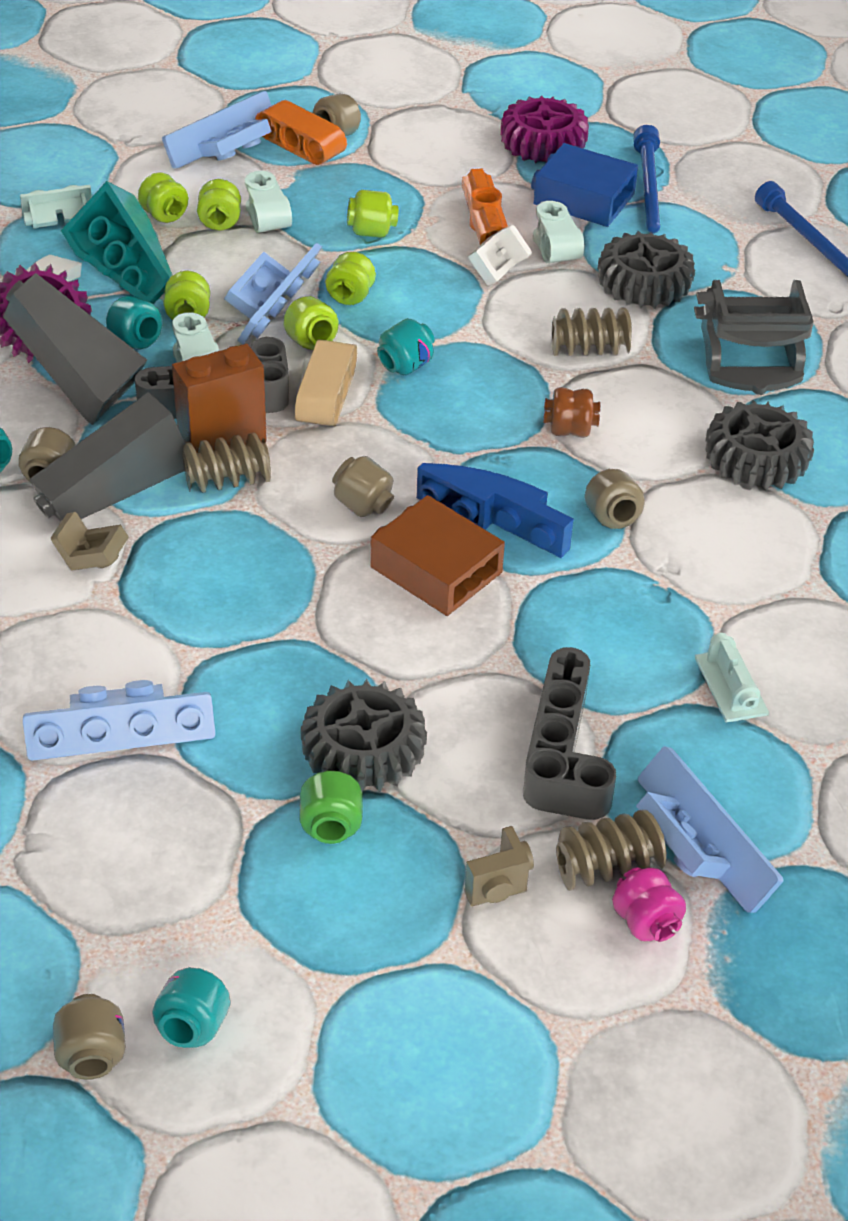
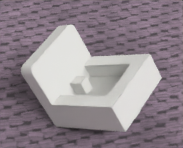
M511 224L487 238L468 258L484 282L489 286L497 282L516 263L530 256L532 251L516 227Z

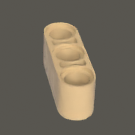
M317 340L297 393L295 404L296 421L336 426L354 376L357 362V345Z

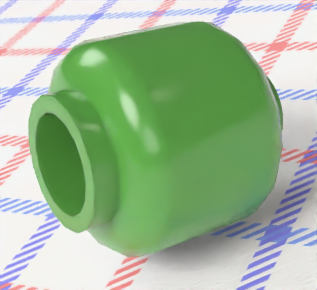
M340 771L319 772L308 778L302 785L300 793L299 820L303 830L312 838L327 844L340 843L358 831L363 817V796L359 783L352 776Z

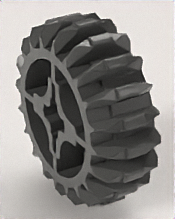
M637 231L635 235L624 233L622 238L613 237L611 243L605 244L601 257L598 259L599 284L604 286L605 293L613 294L614 300L623 299L626 301V305L634 303L638 304L640 308L643 305H650L656 309L658 304L669 307L671 301L680 302L682 296L688 295L695 276L693 254L688 252V247L679 245L678 239L669 240L666 238V234L661 236L653 235L652 231L649 234H642Z
M754 400L749 405L737 402L734 408L724 406L722 413H716L711 421L705 438L706 458L711 461L712 469L720 470L721 478L732 477L734 485L742 482L748 484L750 489L754 485L761 486L765 491H767L770 485L782 489L785 483L795 484L797 478L804 476L805 471L808 469L809 462L812 461L814 453L813 431L807 429V421L798 419L797 412H785L784 405L773 407L770 406L769 401L762 405L757 404Z
M367 678L363 685L354 686L348 680L344 689L331 685L327 696L316 695V700L313 703L314 706L307 707L303 726H301L302 752L305 755V760L309 761L312 773L340 771L352 776L359 783L362 792L366 786H374L381 792L385 782L398 787L402 776L412 777L415 765L421 764V759L424 756V745L427 744L425 718L423 711L417 710L415 699L405 698L402 688L389 691L385 681L378 687L371 686Z

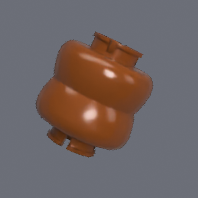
M558 387L553 392V399L545 398L543 423H551V433L555 436L571 434L581 438L588 437L591 432V426H599L601 403L599 401L593 402V393L589 389L573 391L568 388Z

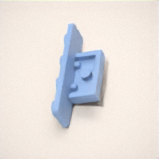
M266 91L258 92L163 136L162 141L172 168H180L201 157L216 156L217 160H224L236 154L235 149L238 147L249 148L261 143L260 137L270 133L271 129L267 119L255 120L259 112L272 106L268 93Z
M316 243L291 272L263 252L232 286L224 300L250 318L237 341L245 344L252 335L257 339L260 337L271 321L267 317L271 315L273 318H276L288 301L284 297L287 295L292 299L304 283L301 277L304 276L306 279H309L319 266L320 261L316 257L322 249L321 245Z
M149 680L132 681L127 683L125 688L106 690L105 686L98 685L84 687L78 691L79 694L70 695V708L32 712L23 715L27 757L31 761L212 739L215 737L212 697L209 692L164 697L162 684L153 685V682Z
M662 747L638 776V782L647 793L636 807L638 810H648L654 816L664 835L665 843L675 854L674 862L683 872L692 877L702 876L719 879L746 912L756 913L783 883V877L678 754L670 747Z

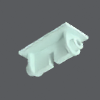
M70 185L63 189L36 190L28 194H21V211L25 226H32L33 229L58 225L57 213H62L65 224L68 223L91 198V186Z
M717 633L712 636L708 653L695 655V660L725 722L769 715L760 691L736 648L734 639L725 633Z

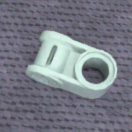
M267 171L249 173L245 178V186L249 193L246 211L251 218L256 233L291 227V207L276 177Z
M544 201L538 204L536 208L538 226L534 229L533 241L537 244L545 263L581 259L584 254L583 234L574 223L567 207L556 201Z
M182 313L173 319L172 327L177 340L173 346V356L177 363L195 356H203L220 351L203 316L196 313Z

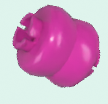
M634 868L624 874L626 879L620 878L617 882V889L614 892L612 901L616 913L627 921L631 934L640 941L655 940L662 942L673 937L675 933L672 930L674 929L677 932L680 930L682 919L686 913L684 898L672 888L667 875L658 868Z

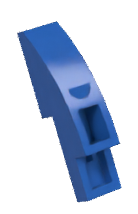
M422 463L418 466L417 499L421 500L429 495L485 530L493 523L559 558H562L570 550L574 518L547 506L548 492L523 481L487 470L435 463Z

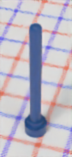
M642 125L635 130L633 142L634 148L641 154L646 227L649 232L657 233L660 230V215L654 152L660 146V136L656 127Z
M767 181L763 183L755 193V202L763 210L777 212L848 277V257L786 202L785 191L776 182Z

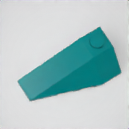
M106 181L63 227L61 232L76 256L97 268L96 270L117 282L120 287L136 298L154 304L164 294L166 282L172 276V272L151 221L134 194Z

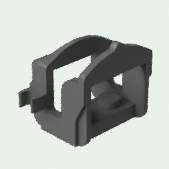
M713 280L712 286L707 288V292L696 293L698 304H705L703 307H694V312L697 319H702L701 329L705 342L706 366L711 382L763 395L766 391L788 388L803 381L806 360L804 340L811 337L814 321L800 280H793L789 297H724L720 280ZM719 338L749 346L772 347L784 345L790 366L720 367L721 345Z

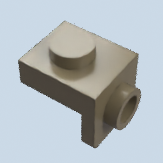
M71 512L65 515L52 534L51 541L70 570L73 571L94 567L105 568L112 565L118 559L119 552L129 536L121 524L87 529L78 514Z
M513 826L502 828L499 853L466 862L464 892L471 907L487 902L498 903L509 896L527 892L529 870L534 868L533 855L526 841L520 842Z

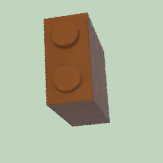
M248 343L231 346L225 350L203 356H195L172 364L177 426L185 443H191L197 453L200 441L207 440L213 451L216 439L221 437L226 441L229 448L232 436L239 435L245 445L248 434L253 432L258 435L261 443L262 438L265 439V442L267 441L264 366Z
M429 495L413 506L407 507L401 515L386 526L377 529L371 536V568L445 616H449L503 572L505 542Z

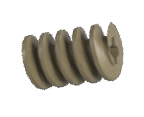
M621 307L618 310L616 317L611 308H605L601 318L596 308H590L586 318L581 308L574 309L571 318L566 308L559 310L557 318L553 316L552 350L554 356H558L562 345L566 346L569 356H573L576 345L581 346L584 356H588L591 345L596 346L599 356L603 355L606 345H610L613 356L618 355L621 345H625L628 354L630 352L632 323L630 314L625 307Z
M255 432L248 434L246 445L239 435H234L231 439L230 448L222 437L216 439L214 451L207 440L200 441L198 453L191 443H185L183 446L182 458L189 492H191L192 483L196 482L201 492L205 493L208 480H213L217 489L222 490L225 477L230 479L235 488L239 485L240 475H245L249 484L254 485L256 472H261L265 482H270L271 480L268 448L265 439L262 438L261 443Z
M638 810L633 814V818L629 814H620L615 818V821L610 818H602L597 822L596 826L591 822H584L578 827V831L571 826L563 827L559 833L556 855L561 878L567 890L572 891L576 887L577 874L581 875L585 885L589 887L594 884L595 870H599L605 882H610L613 879V866L616 865L623 877L626 872L632 869L631 862L633 861L636 862L638 868H650L651 857H654L657 865L663 869L666 863V845L664 835L654 816L648 810Z

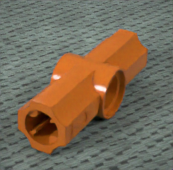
M483 168L471 169L466 176L462 177V189L470 212L469 226L476 231L480 245L491 235L508 226L501 207L502 193L495 188L491 175L486 174Z

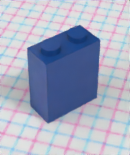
M563 143L555 154L549 156L547 163L534 173L531 182V188L534 190L533 204L538 206V204L544 201L560 202L567 207L570 216L609 227L635 194L638 165Z

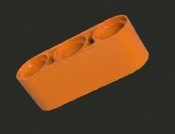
M282 100L256 115L255 120L267 119L271 129L270 133L262 137L312 164L321 165L344 152L347 147L346 136L340 127L290 101Z

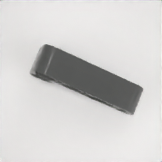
M262 337L251 344V349L264 366L266 413L280 412L289 405V374L286 349L280 339ZM172 366L151 367L139 371L135 376L137 400L149 392L176 419Z
M564 647L552 653L549 660L526 759L523 798L529 806L540 811L596 820L606 816L612 807L616 769L612 763L604 758L575 752L587 695L590 659L582 650Z

